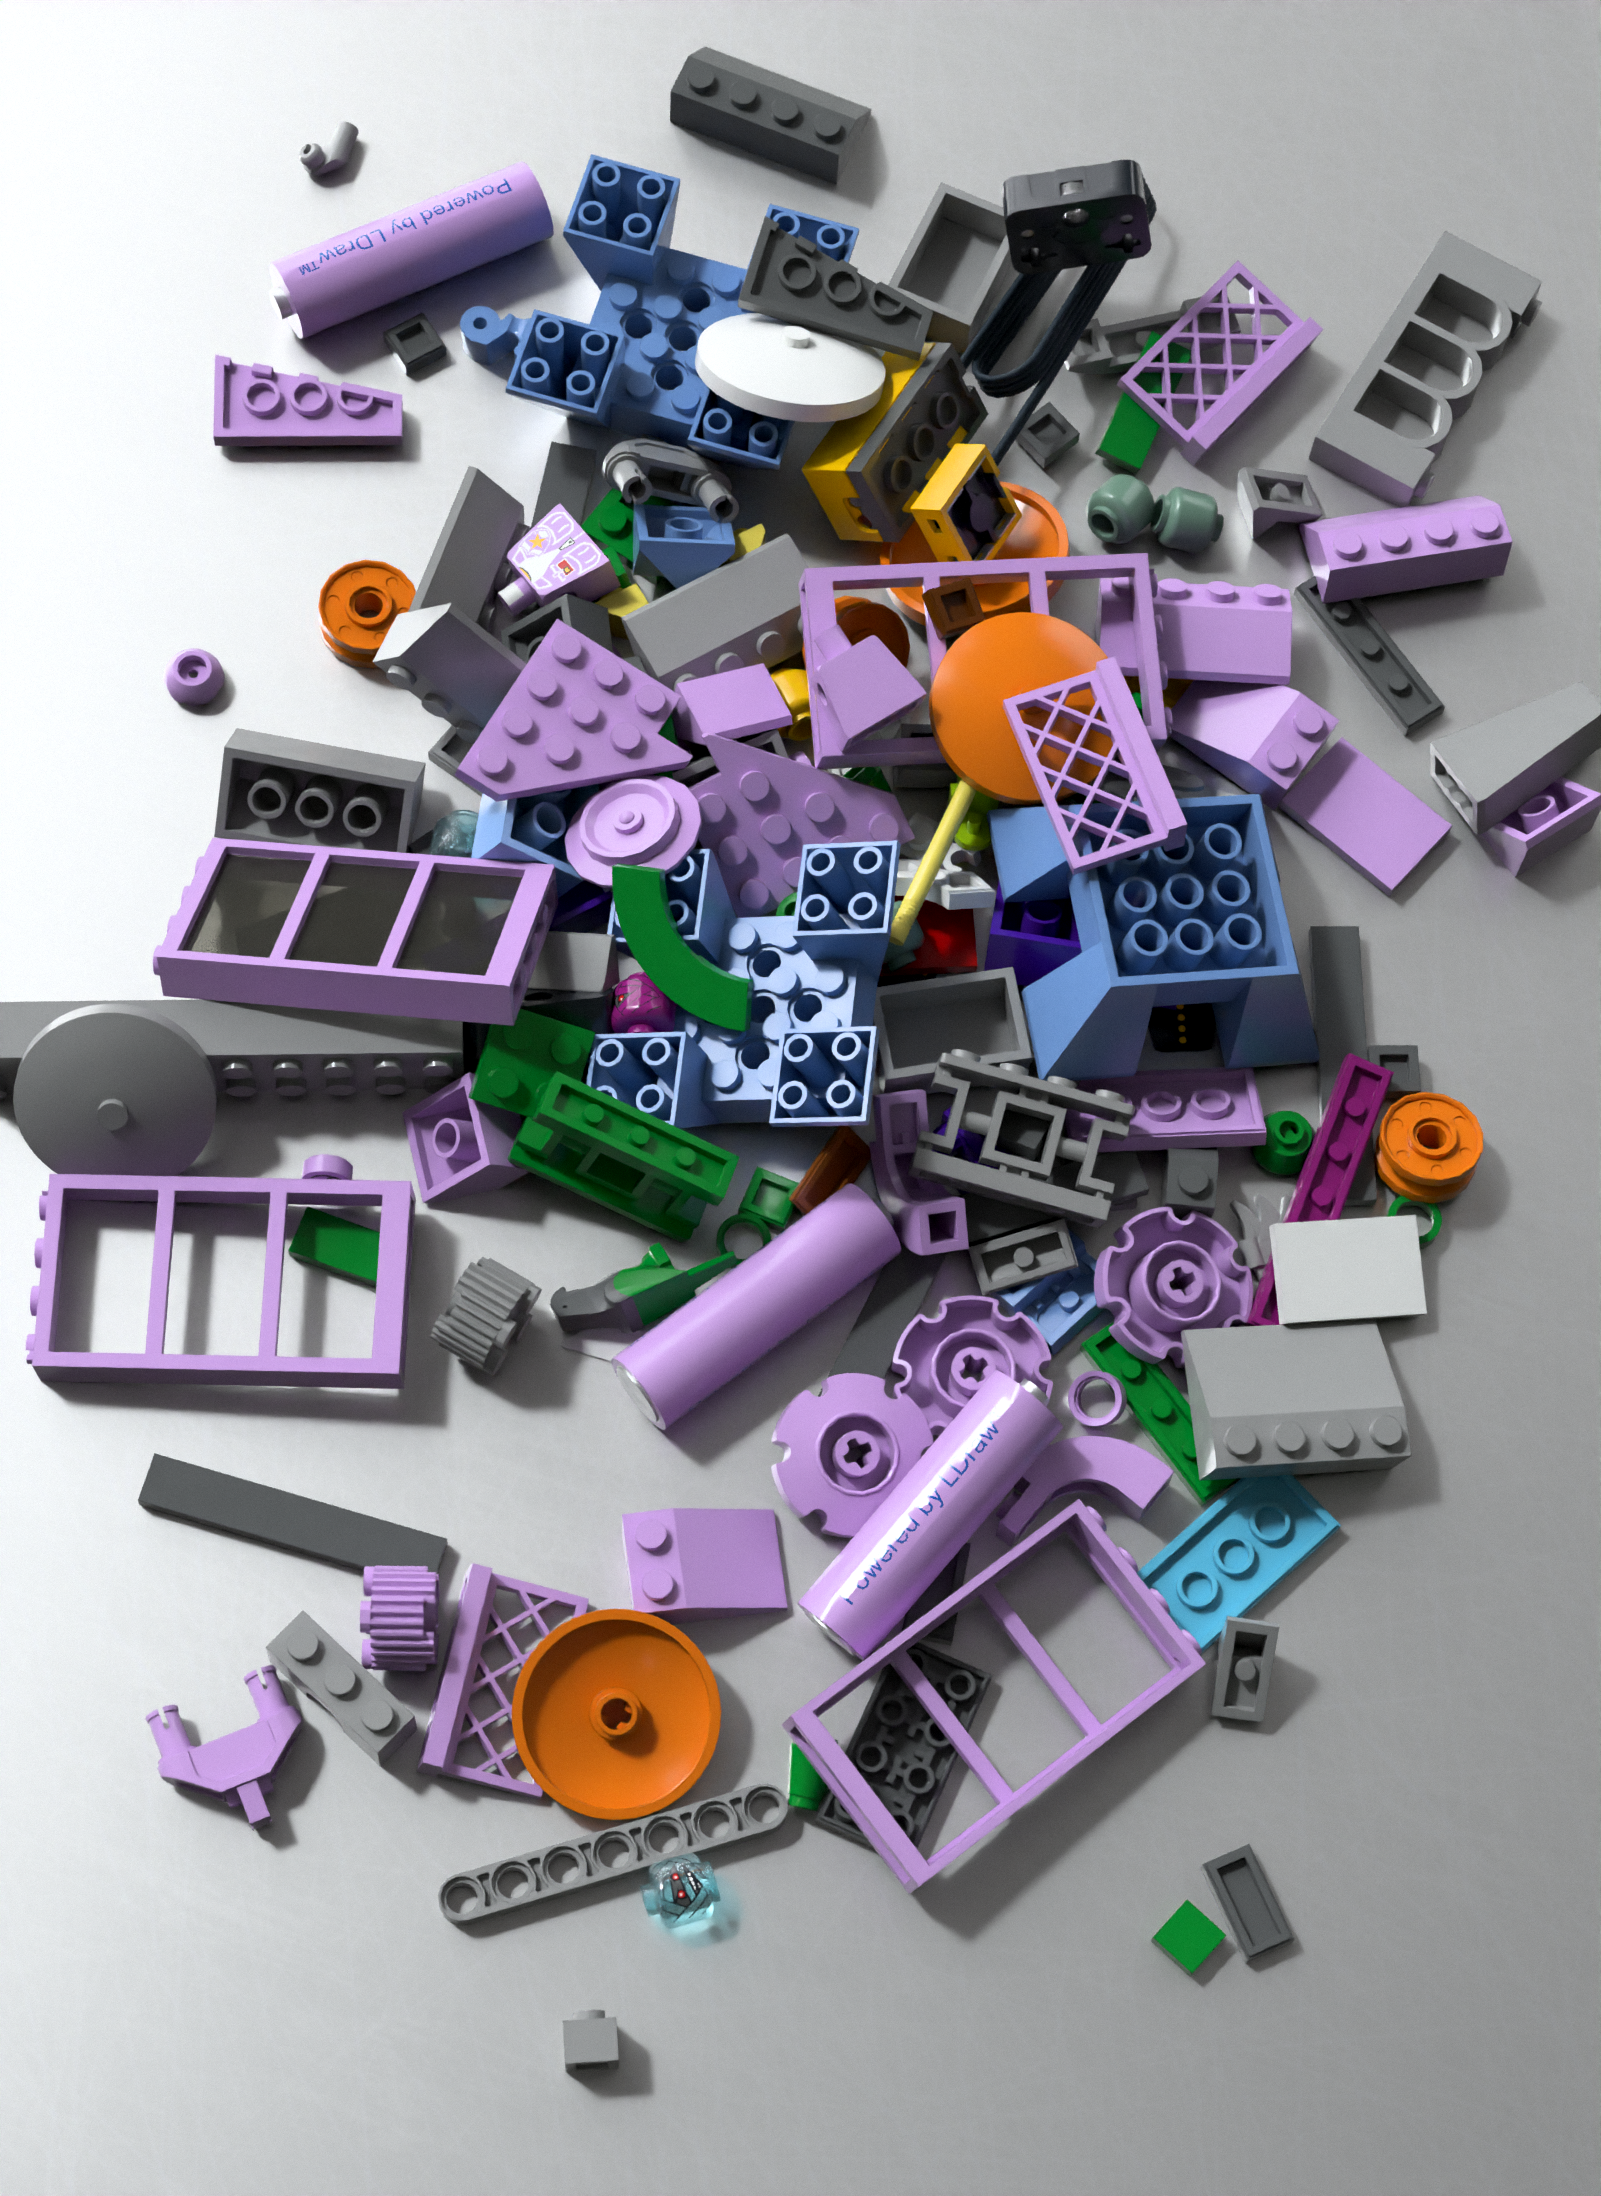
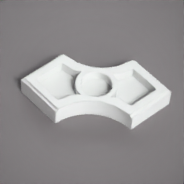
M914 858L899 859L895 895H906L920 866L919 861ZM939 869L925 900L942 905L948 910L993 907L995 891L974 872Z

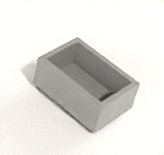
M942 182L940 183L888 284L891 288L934 311L926 338L938 343H952L955 350L964 353L976 336L1012 265L1003 207Z
M1013 967L877 987L873 1026H877L880 1030L876 1071L881 1094L913 1089L924 1090L926 1094L943 1092L932 1089L931 1085L936 1073L937 1061L941 1054H951L953 1049L975 1053L981 1057L980 1063L998 1068L1000 1063L1016 1064L1026 1069L1030 1067L1032 1055ZM957 1078V1079H960V1080H964V1081L970 1082L969 1088H970V1087H977V1086H984V1085L979 1084V1083H975V1082L968 1081V1080H965V1079Z

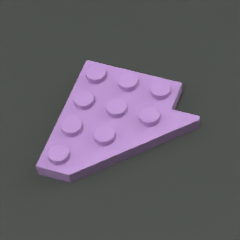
M556 619L457 768L455 776L494 801L499 802L684 769L689 764L693 755L658 734L677 706L681 695L564 622Z
M709 732L701 735L719 773L688 789L700 805L702 827L698 839L703 849H711L714 853L737 918L761 917L778 908L783 899L788 895L798 891L802 850L805 844L898 840L903 845L915 839L905 815L892 792Z

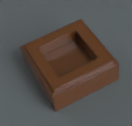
M970 578L929 589L922 595L938 640L965 633L973 626L986 620Z

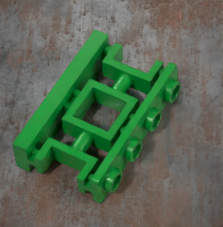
M558 1071L555 1072L546 1092L541 1096L533 1118L528 1116L522 1122L508 1155L510 1163L681 1243H687L693 1234L694 1228L696 1229L699 1226L707 1203L718 1206L722 1202L740 1158Z

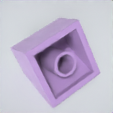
M467 1073L402 1112L423 1203L433 1204L498 1190L529 1172L508 1161V1155L522 1124L520 1114L468 1098L475 1073Z

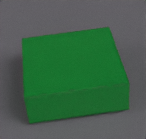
M757 1166L738 1208V1214L746 1213L757 1216L768 1228L782 1233L786 1229L795 1208L789 1201V1197L799 1183Z
M1187 1899L1153 1936L1151 1942L1187 1975L1191 1976L1223 1941L1226 1934Z

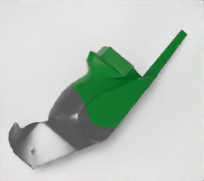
M660 1242L648 1248L649 1252L643 1256L641 1263L634 1267L611 1273L587 1288L566 1291L565 1287H561L551 1297L550 1306L563 1332L613 1328L619 1329L623 1333L633 1334L695 1297V1289L738 1262L736 1255L732 1250L687 1271L675 1270L670 1258Z

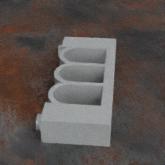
M1445 231L1316 434L1309 460L1399 508L1410 506L1415 496L1423 499L1436 474L1430 472L1431 465L1441 456L1452 421L1461 417L1471 407L1482 373L1491 369L1500 360L1508 337L1513 339L1522 324L1529 327L1538 314L1542 302L1537 300L1536 297L1542 281ZM1434 297L1489 328L1494 339L1473 343L1461 339L1420 316L1431 298ZM1403 344L1451 369L1461 378L1464 387L1455 391H1442L1391 366L1390 363ZM1374 392L1421 417L1430 424L1434 435L1422 440H1412L1361 415L1360 411L1371 393Z

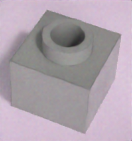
M583 2010L574 2012L573 2020L563 2021L565 2072L619 2069L616 2017L605 2018L604 2010Z

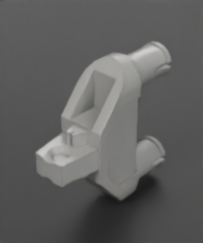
M642 434L641 438L618 443L610 450L603 462L602 475L612 488L621 491L623 498L628 503H631L633 499L634 504H641L652 495L693 504L695 507L707 508L710 517L715 522H718V519H720L721 523L732 521L738 514L739 505L738 501L731 495L732 486L730 479L719 465L684 447L667 444L660 437Z

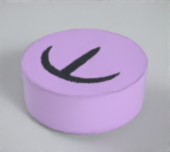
M328 1154L314 1155L304 1161L302 1179L352 1180L353 1166L346 1159Z

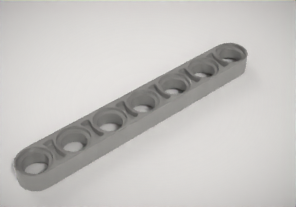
M757 1784L462 1872L448 1878L442 1884L438 1894L439 1908L444 1918L450 1923L459 1926L471 1925L661 1868L664 1865H671L675 1862L773 1834L784 1825L788 1813V1802L784 1793L776 1786ZM759 1796L772 1797L779 1806V1815L769 1823L757 1822L750 1814V1803ZM709 1811L722 1812L729 1820V1830L719 1838L707 1837L699 1827L701 1817ZM659 1826H669L677 1831L680 1841L675 1850L669 1853H660L650 1845V1833ZM616 1840L622 1842L629 1850L628 1861L619 1868L606 1867L599 1859L600 1848L609 1841ZM558 1856L572 1857L579 1866L576 1878L569 1883L554 1881L548 1873L549 1865L553 1859ZM508 1871L521 1872L528 1880L527 1891L518 1898H507L498 1889L497 1884L500 1877ZM458 1886L470 1887L478 1897L477 1904L473 1910L465 1914L453 1912L447 1904L448 1894Z

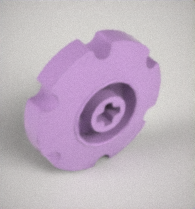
M1159 1207L1142 1212L1114 1232L1118 1248L1109 1246L1098 1257L1094 1275L1095 1299L1098 1308L1109 1309L1114 1315V1324L1109 1327V1332L1123 1348L1147 1363L1156 1364L1164 1359L1167 1354L1172 1357L1177 1368H1185L1181 1332L1183 1330L1239 1327L1248 1321L1253 1301V1283L1250 1268L1248 1266H1239L1234 1261L1233 1251L1238 1247V1243L1231 1234L1215 1220L1200 1212L1191 1211L1182 1220L1175 1217L1171 1207ZM1175 1284L1177 1290L1173 1291L1170 1285Z
M973 1295L957 1296L942 1300L939 1305L938 1318L929 1319L923 1314H918L902 1333L894 1352L891 1369L893 1372L900 1373L905 1380L895 1384L893 1398L896 1399L903 1393L909 1395L924 1414L932 1435L939 1436L995 1370L1009 1376L1018 1384L1024 1378L1029 1380L1050 1399L1053 1382L1043 1378L1040 1374L1041 1370L1047 1369L1050 1365V1350L1039 1329L1022 1312H1017L1012 1317H1004L998 1311L999 1301L997 1299ZM964 1370H967L971 1375L980 1373V1382H977L973 1377L964 1379Z
M845 1373L823 1380L821 1382L823 1389L821 1397L812 1395L809 1390H804L787 1405L776 1424L772 1436V1443L783 1449L784 1459L782 1462L773 1465L771 1469L780 1496L798 1518H803L810 1512H814L821 1519L820 1531L822 1533L841 1538H853L920 1460L923 1449L931 1447L934 1442L924 1414L909 1395L903 1393L898 1398L891 1399L884 1392V1379L868 1374ZM857 1447L862 1456L856 1462L847 1464L843 1455L849 1449Z

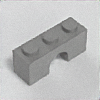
M304 1610L266 1646L270 1662L306 1697L311 1694L326 1707L341 1724L344 1733L380 1767L417 1731L415 1715Z

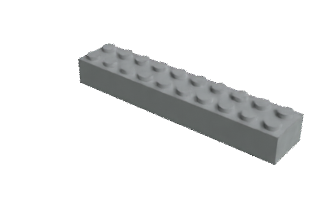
M203 999L0 1002V1099L5 1098L6 1094H14L17 1071L23 1054L35 1036L44 1027L66 1013L99 1004H125L157 1012L181 1026L205 1052L215 1075L217 1091H226L229 1095L237 1097L251 1096L256 1091H276L284 1096H298L304 1094L306 1090H326L329 1094L343 1096L353 1094L356 1090L376 1089L378 1093L385 1095L401 1094L405 1089H425L427 1092L434 1094L466 1075L464 1021Z

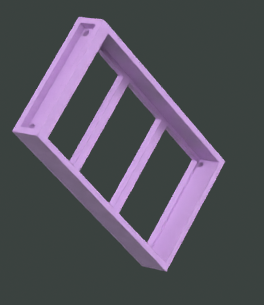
M1148 553L805 568L798 584L815 767L818 769L947 763L939 751L934 737L862 740L841 752L811 683V678L816 668L827 661L814 642V639L825 630L837 625L833 590L922 586L924 594L929 589L967 578L971 579L972 584L1028 582L1031 613L1050 616L1046 581L1128 577L1143 722L1154 748L1158 752L1167 740V736L1172 734L1168 724L1173 723L1171 709L1169 707L1164 708L1162 690L1167 688L1168 673L1165 661H1159L1157 644L1162 642L1163 626L1161 616L1154 615L1152 598L1157 595L1158 580L1157 574H1154L1155 569H1149ZM924 603L931 682H933L935 673L947 653L945 639L938 640Z
M50 1174L48 1191H42V1196L39 1198V1217L41 1221H45L44 1238H37L35 1243L36 1268H41L39 1286H32L30 1294V1312L32 1316H36L35 1334H28L25 1350L30 1351L27 1354L26 1362L27 1364H32L40 1381L404 1389L416 1204L411 1181ZM68 1200L158 1202L145 1354L55 1352ZM176 1202L270 1204L258 1356L164 1354ZM288 1204L382 1206L372 1358L277 1356Z
M1080 1499L1076 1500L797 1710L782 1724L783 1728L908 1894L924 1884L1206 1664L1200 1656L1202 1651L1197 1640L1185 1629L1180 1630L1168 1615L1170 1608L1164 1597L1153 1588L1148 1589L1137 1574L1138 1566L1133 1557L1124 1548H1117L1105 1533L1107 1528L1102 1517L1092 1507H1085ZM1064 1531H1066L1172 1669L1102 1725L994 1585ZM977 1597L981 1599L1085 1736L1084 1739L1014 1793L906 1652V1650ZM889 1663L997 1804L995 1808L926 1861L818 1719L820 1715Z

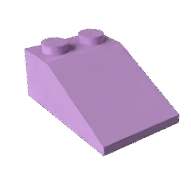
M1194 680L1171 709L1173 723L1168 724L1172 731L1170 737L1248 793L1261 794L1263 803L1275 811L1281 800L1287 795L1327 742L1339 720L1301 692L1284 685Z
M670 1508L622 1514V1536L632 1610L654 1615L672 1625L787 1611L774 1509Z

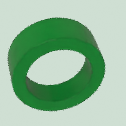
M1400 1196L1391 1204L1386 1217L1396 1216L1399 1209L1409 1205L1424 1209L1430 1216L1432 1223L1431 1230L1427 1234L1419 1236L1420 1250L1433 1243L1442 1225L1441 1212L1436 1203L1412 1201L1404 1196Z
M741 1213L727 1218L720 1225L717 1232L716 1250L718 1256L728 1253L724 1241L732 1230L742 1227L754 1230L760 1236L763 1247L771 1241L769 1228L760 1218L751 1214ZM737 1258L738 1262L735 1263L734 1265H732V1266L729 1267V1268H731V1269L735 1268L737 1265H739V1264H740L741 1262H743L745 1259H738V1258Z

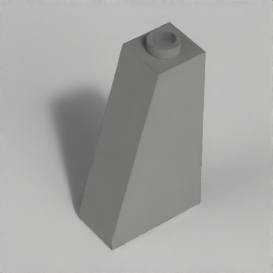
M1583 681L1434 740L1430 742L1431 776L1476 835L1485 833L1601 747V697L1594 696Z

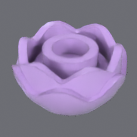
M197 648L186 649L174 655L167 663L164 671V683L171 697L179 703H185L190 706L206 704L218 694L225 680L224 671L218 659L211 653ZM191 673L198 674L195 678L189 676Z

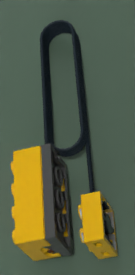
M1142 174L1150 225L1157 211L1156 201ZM1127 260L1088 265L1033 354L1023 364L1004 374L989 375L1062 270L1036 274L1020 273L960 358L952 343L925 342L919 361L886 351L881 358L885 366V380L878 403L863 414L835 421L801 469L839 538L842 540L879 542L884 540V542L899 543L916 519L938 562L993 560L1023 516L1009 488L1002 487L997 479L1000 475L998 465L1049 389ZM971 362L972 374L978 381L980 389L987 396L994 398L1012 397L1025 392L1037 384L992 454H990L986 445L968 444L988 416V412L975 387L966 386L963 380V376L967 372L966 369Z

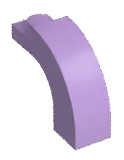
M913 1089L872 1095L876 1141L869 1142L872 1167L881 1203L893 1218L894 1225L892 1228L897 1237L906 1248L921 1256L969 1249L965 1199L950 1194L941 1184L907 1175L921 1130L929 1132L926 1091Z
M1083 1436L1056 1442L1046 1447L1013 1486L1022 1495L1020 1496L1014 1491L997 1511L996 1516L1001 1520L996 1536L1012 1548L1051 1502L1062 1496L1074 1493H1087L1102 1497L1138 1523L1167 1489L1174 1471L1140 1447L1114 1438Z

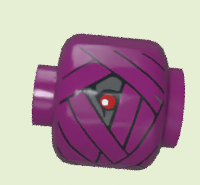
M645 972L634 973L615 987L613 991L614 1007L611 1018L615 1034L674 1031L676 1003L665 995Z

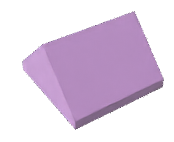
M764 663L677 683L675 692L681 695L677 706L672 712L676 735L679 739L706 745L701 735L707 732L731 740L793 724L792 715Z
M1560 777L1487 832L1482 833V836L1513 876L1517 877L1591 831L1601 811V793Z

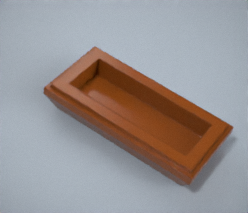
M848 1125L837 1126L789 1197V1201L805 1216L846 1184H854L871 1159L870 1147Z

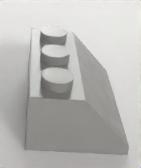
M453 603L397 614L373 660L374 664L387 673L386 678L392 684L414 694L422 701L421 705L426 711L437 717L444 718L457 729L456 733L460 738L471 744L475 743L527 664Z

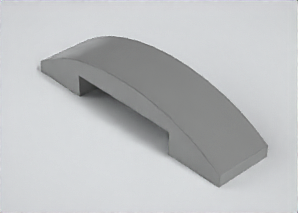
M1218 296L1211 303H1219ZM1201 297L1183 300L1179 311L1101 327L1098 318L1092 319L1065 361L1067 370L1069 372L1085 374L1129 371L1135 365L1148 335L1153 331L1163 336ZM1200 313L1197 316L1198 333L1221 334L1220 313ZM1229 313L1230 334H1240L1241 329L1235 314ZM1189 325L1182 332L1190 333ZM1175 342L1191 350L1190 343ZM1199 343L1200 352L1220 344Z

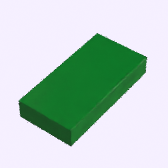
M307 1206L288 1250L289 1256L368 1285L377 1286L380 1232Z

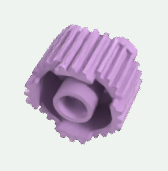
M428 1566L364 1567V1596L371 1597V1601H361L360 1632L370 1634L371 1639H363L362 1666L365 1669L426 1671V1664H437L440 1581L439 1574L428 1572Z

